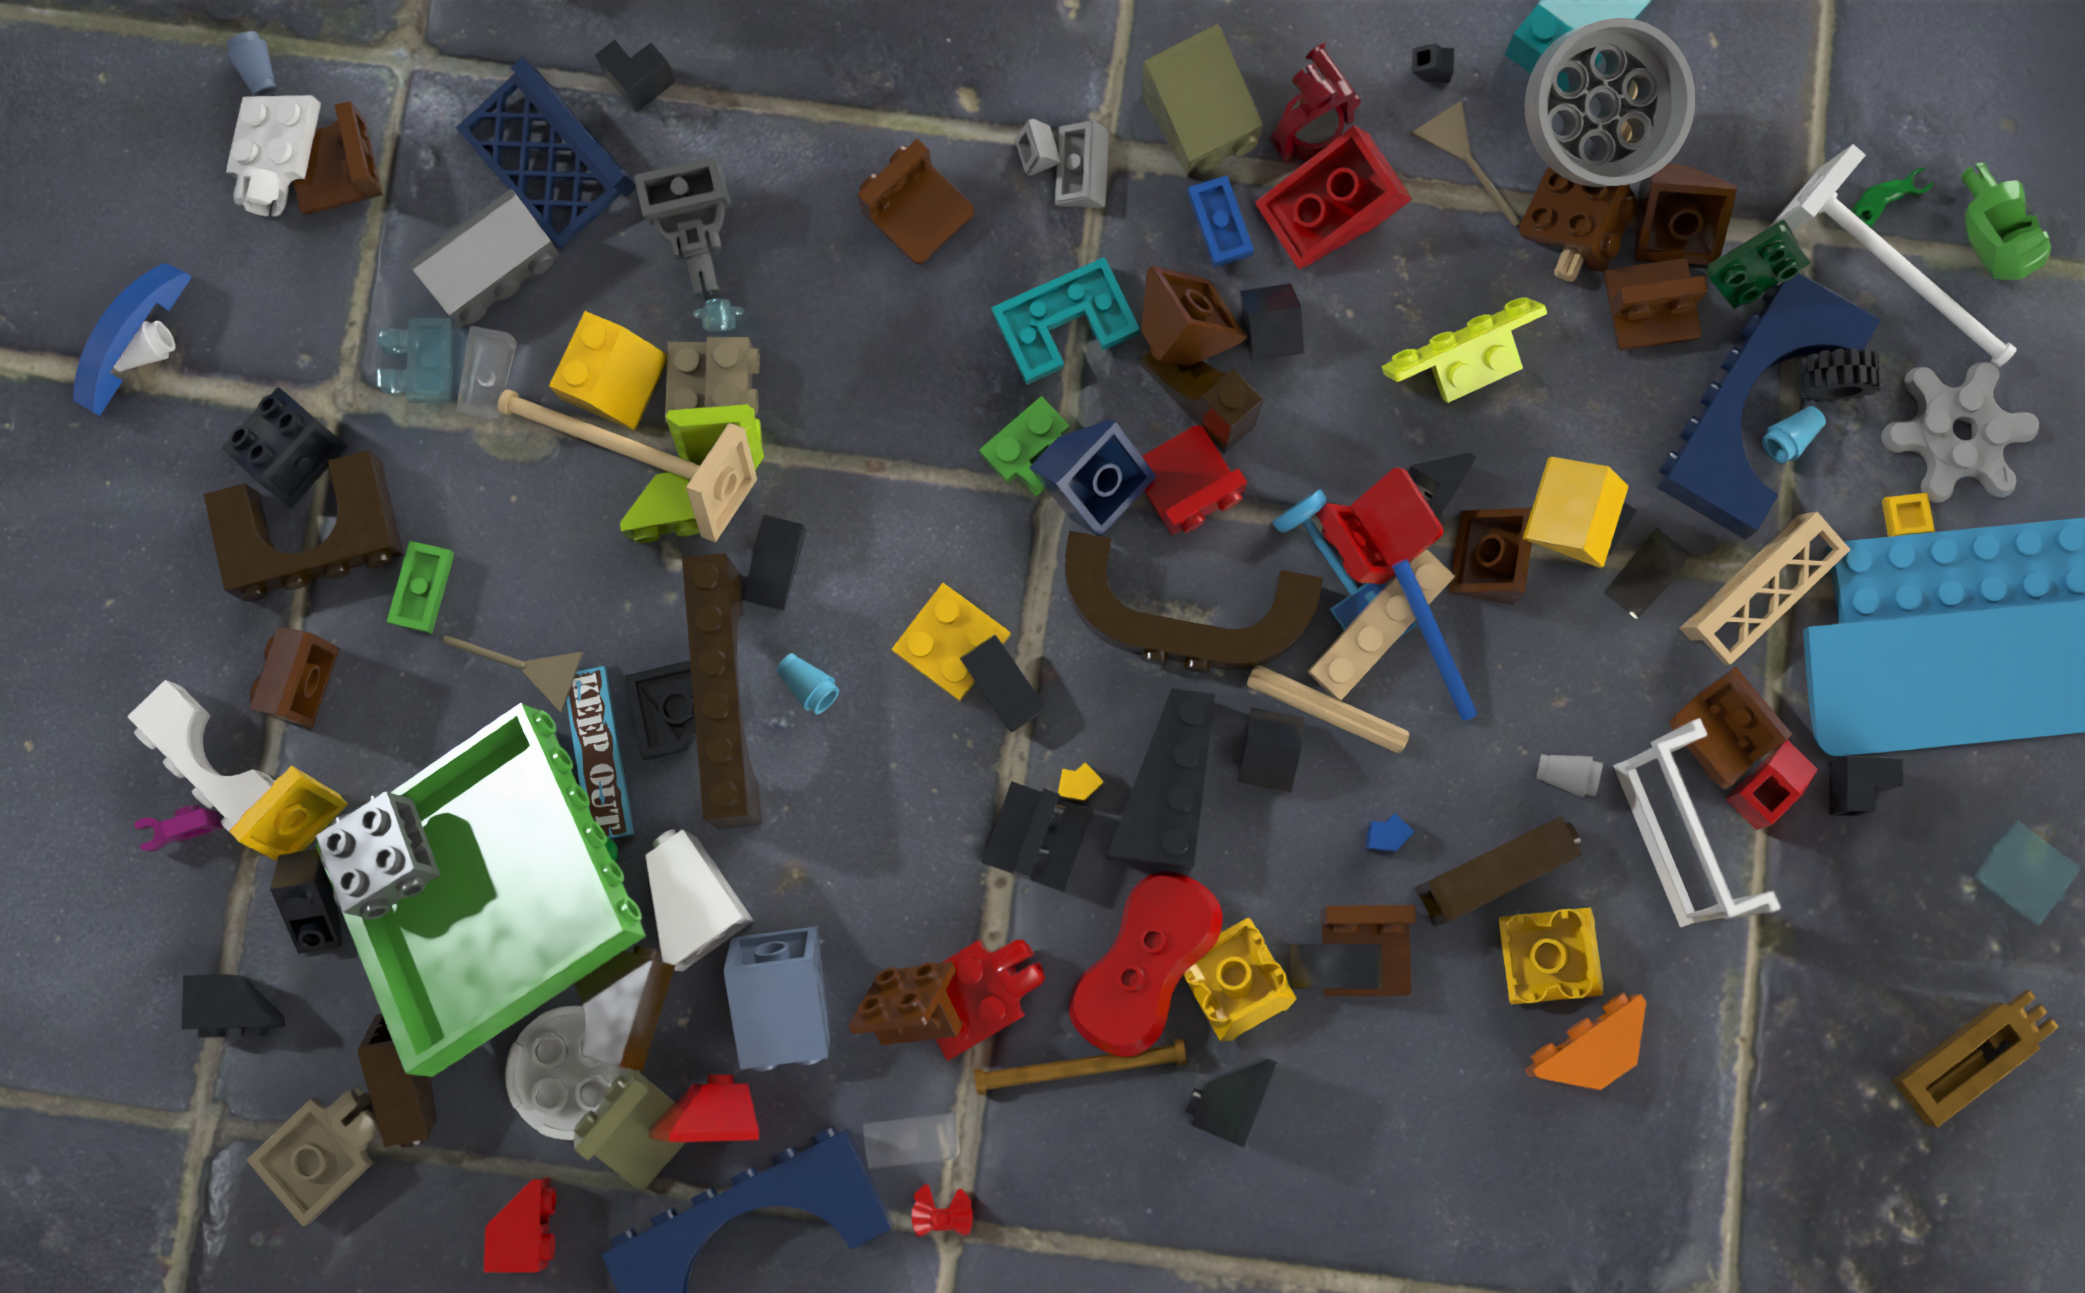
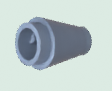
M245 32L230 38L226 43L229 49L226 55L251 90L253 96H267L275 92L277 87L274 82L275 79L266 41L260 39L257 32Z

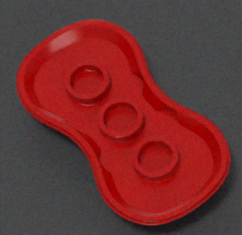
M1162 870L1144 877L1131 890L1125 903L1120 931L1115 942L1100 960L1079 977L1071 991L1069 999L1071 1022L1078 1033L1089 1043L1109 1054L1130 1057L1146 1051L1159 1039L1167 1022L1171 997L1177 983L1192 965L1213 948L1221 932L1223 922L1222 909L1219 901L1208 888L1182 873Z

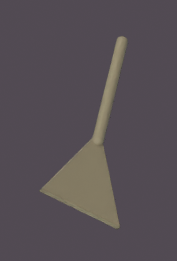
M1462 100L1411 133L1413 136L1467 163L1514 227L1520 225L1518 217L1471 156Z
M450 636L442 638L443 643L520 669L561 713L563 712L583 652L521 661Z

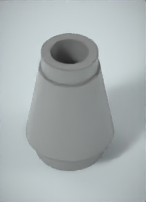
M1541 754L1536 779L1581 798H1584L1585 795L1596 797L1603 763L1592 761L1593 756H1549Z

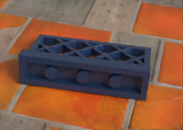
M521 57L510 67L514 74L456 128L509 190L513 189L539 226L562 249L621 194L627 197L636 189V185L633 179L538 69ZM519 88L525 95L524 113H505L506 99ZM533 106H534L541 114L533 113ZM483 120H496L494 141L479 140L472 130ZM505 120L523 121L522 142L503 141ZM532 121H546L551 125L549 143L531 142ZM559 136L565 143H558ZM486 148H493V156ZM502 149H521L519 170L503 169L501 166ZM530 150H549L547 171H528ZM558 150L573 151L576 154L575 172H556ZM584 165L591 173H584ZM512 178H519L518 185ZM528 178L546 179L545 200H530L526 196ZM555 179L574 180L573 201L554 200ZM583 180H597L606 189L594 202L581 201ZM537 207H544V215ZM553 208H572L571 223L558 233L552 226Z

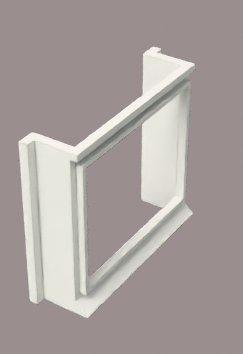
M1701 719L1694 720L1650 742L1652 748L1626 761L1613 765L1680 927L1712 919L1724 918V920L1781 909L1773 891L1732 899L1671 755V752L1707 736ZM1654 759H1658L1718 902V904L1703 910L1694 911L1635 769Z

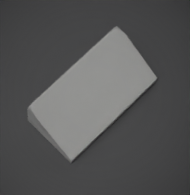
M1095 120L1060 126L1058 129L1057 151L1061 163L1057 164L1055 205L1058 207L1100 208L1106 205L1109 133L1105 127Z

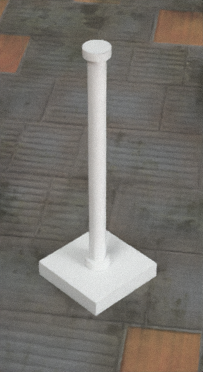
M1854 144L1817 169L1770 225L1771 227L1784 219L1793 232L1814 218L1817 213L1820 214L1824 211L1991 355V362L1996 367L2005 364L2016 352L2017 348L2011 343L2005 345L1836 199L1838 193L1835 191L1866 156Z

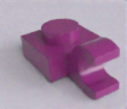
M199 804L177 809L174 811L175 817L164 821L147 817L134 823L135 829L146 830L150 827L153 828V839L140 845L141 850L149 852L161 850L165 845L175 841L183 842L223 828L219 812L201 808Z

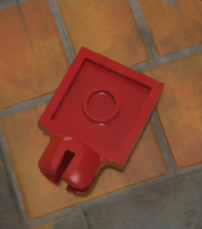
M981 939L941 962H953L956 968L945 991L962 1023V1027L956 1037L935 1039L947 1061L1025 1016L1020 1006V1000L1025 994L1039 987L1044 982L1045 975L1040 962L1033 963L1019 972L1017 971L1016 965L1035 954L1024 940H1013L997 951H990Z

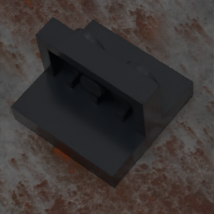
M1011 781L982 863L1064 893L1093 810L1060 798L1059 793L1043 788L1041 792Z

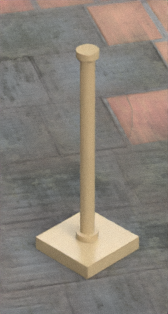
M510 389L503 391L498 400V411L508 416L513 413L689 479L690 482L686 489L702 538L715 543L757 480L745 429L732 423L727 425L700 466L519 398V394Z

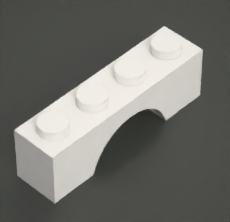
M167 680L163 681L127 716L138 727L134 731L136 737L151 749L157 747L166 756L163 760L166 768L180 779L186 777L195 786L191 791L192 794L209 809L214 806L224 816L221 823L228 831L241 819L243 813L251 808L274 783V780L268 774L254 769L239 775L222 776L210 765L203 748L204 729L210 714L178 684Z

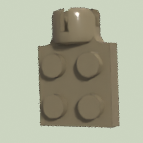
M358 1088L345 1091L331 1106L324 1105L318 1097L310 1099L246 1159L302 1227L313 1222L374 1164L369 1158L366 1148L380 1130L375 1113L367 1110L372 1104L370 1095Z

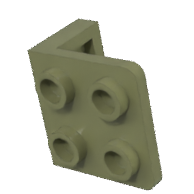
M632 1069L625 1078L621 1075L616 1078L603 1096L605 1101L595 1112L592 1110L588 1111L577 1123L573 1130L575 1133L574 1150L588 1161L595 1155L633 1187L642 1190L653 1181L685 1142H666L649 1139V1129L675 1101L637 1070Z

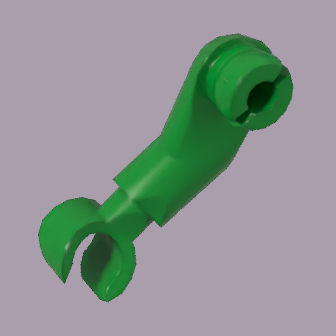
M1918 168L1909 173L1904 180L1894 179L1867 188L1851 212L1871 228L1876 223L1887 203L1903 199L1907 193L1912 196L1922 195L1932 188L1934 181L1923 189H1916L1912 183L1913 178L1926 169Z

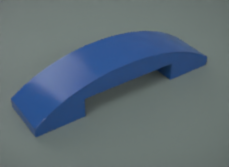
M163 263L140 276L117 296L97 322L83 349L75 376L74 402L99 416L123 382L110 373L154 305L170 311L192 276L167 263Z

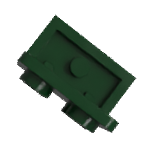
M1783 219L1708 264L1709 268L1706 270V273L1711 282L1735 309L1740 305L1754 302L1761 296L1762 292L1777 283L1794 278L1801 269L1811 263L1789 225Z

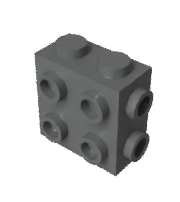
M387 791L377 793L368 798L365 805L351 814L336 818L330 827L316 835L321 849L320 858L322 864L328 870L335 889L333 894L335 902L342 910V913L363 917L367 920L382 917L390 911V906L403 898L421 893L425 890L426 884L441 876L414 801L407 797Z

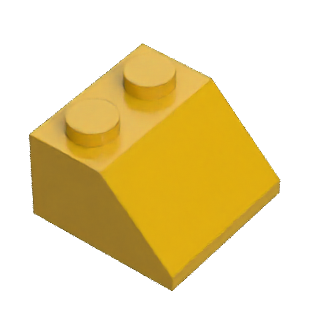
M585 311L549 387L560 400L635 431L667 365V354L623 326Z

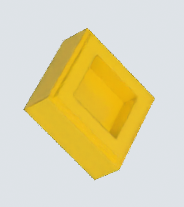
M1928 493L1885 497L1882 500L1888 537L1935 532Z

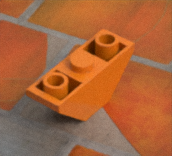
M1623 992L1613 997L1602 1006L1605 1011L1603 1015L1593 1022L1587 1017L1574 1024L1566 1031L1570 1038L1557 1047L1551 1042L1537 1050L1530 1056L1534 1063L1524 1070L1529 1077L1589 1089H1603L1637 1065L1646 1001L1643 996L1639 994L1627 997Z

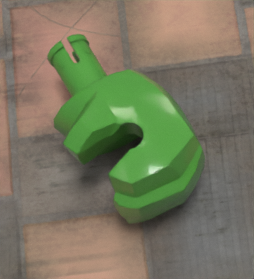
M1977 163L1975 167L1979 171L1978 174L1970 166L1961 175L1962 182L1966 184L1975 198L1968 205L1965 212V227L1968 240L1980 262L1993 279H2022L2047 263L2051 251L2049 236L2046 231L2043 232L2040 228L2037 216L2026 215V198L2022 183L2014 180L1998 184L1988 170L1989 168L1986 163Z

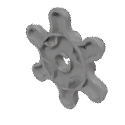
M1977 362L1972 365L1967 371L1963 384L1955 388L1943 384L1935 372L1927 367H1915L1905 376L1904 386L1917 402V414L1914 419L1908 422L1889 423L1881 433V440L1886 449L1891 452L1914 451L1924 458L1927 464V472L1921 481L1920 489L1921 493H1928L1930 502L1942 503L1949 499L1953 493L1956 481L1963 477H1973L1979 480L1986 492L1995 498L2009 496L2015 489L2016 476L2004 461L2003 450L2009 443H2025L2036 437L2039 430V421L2032 413L2021 411L2008 413L1997 405L1994 400L1993 391L1998 384L1999 370L1992 363ZM1954 421L1971 424L1970 440L1964 441L1955 436L1953 432Z

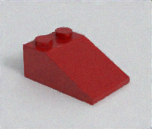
M1353 125L1254 203L1296 267L1301 270L1378 226L1409 203L1412 197L1369 133Z

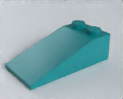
M1541 0L1513 33L1504 55L1531 74L1541 55L1563 34L1577 27L1605 19L1629 18L1638 20L1653 0ZM1600 53L1595 58L1596 69L1605 60L1604 56ZM1561 70L1557 76V84L1565 92L1569 86V78Z

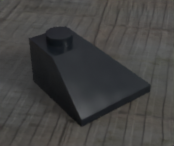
M1259 1058L1204 1082L1202 1090L1194 1087L1185 1109V1113L1192 1115L1189 1124L1245 1148L1277 1062L1269 1058Z

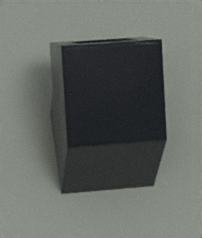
M1436 43L1413 48L1412 73L1424 82L1450 83L1454 73V48H1442Z

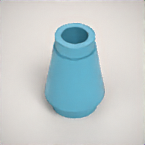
M1808 406L1804 410L1768 427L1766 435L1762 438L1764 451L1777 463L1784 464L1788 461L1797 460L1820 429L1825 426L1826 420L1824 415L1816 407Z
M794 653L787 655L777 666L776 672L781 676L782 680L806 711L812 710L815 714H820L827 710L836 700L840 690L835 685V679L803 659L798 658Z

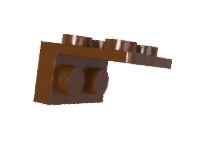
M351 101L335 105L338 121H334L333 125L315 129L305 179L293 180L299 210L304 215L383 195L366 120Z
M1415 905L1325 906L1321 908L1322 944H1382V989H1323V994L1325 996H1409L1412 993L1409 925L1416 923Z

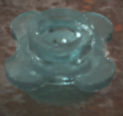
M727 299L708 300L705 302L706 308L693 311L694 317L702 318L703 329L709 331L731 330L736 327V315L744 314L742 307H731V302Z

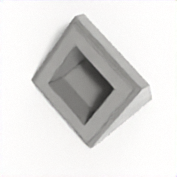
M1035 119L1028 120L1016 137L1015 142L1024 171L1027 176L1060 164L1061 160L1050 125Z

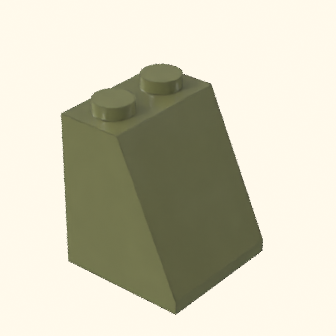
M1218 24L1144 61L1141 96L1187 177L1197 172L1200 174L1211 172L1221 164L1222 159L1234 153L1237 156L1244 155L1257 146L1263 124Z

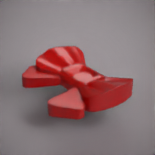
M928 1184L923 1185L914 1194L915 1204L912 1209L911 1218L912 1228L916 1237H923L932 1230H953L962 1236L970 1234L973 1212L971 1200L963 1189L956 1191L949 1208L940 1209L935 1208Z

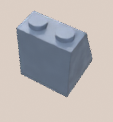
M817 926L732 937L723 973L740 1070L752 1068L755 1071H767L779 1064L794 1062L798 1065H812L821 1059L828 1058L830 1032Z

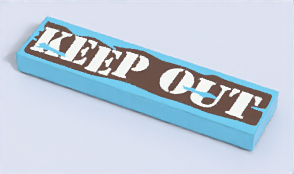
M602 666L577 671L566 702L579 782L590 801L587 807L593 820L609 838L616 839L634 835L607 668Z

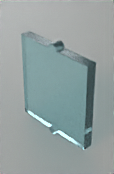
M2015 821L1999 844L1990 847L1991 855L1974 878L2033 923L2041 925L2056 902L2065 899L2064 891L2081 868L2019 821Z

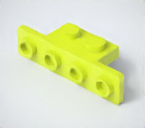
M1527 297L1514 299L1505 304V310L1492 316L1489 314L1480 315L1467 322L1468 327L1454 333L1444 332L1435 335L1429 340L1430 344L1417 350L1407 349L1396 353L1392 357L1391 362L1382 366L1383 373L1392 380L1399 382L1431 367L1441 398L1449 403L1523 369L1511 330L1546 315V307L1544 304Z

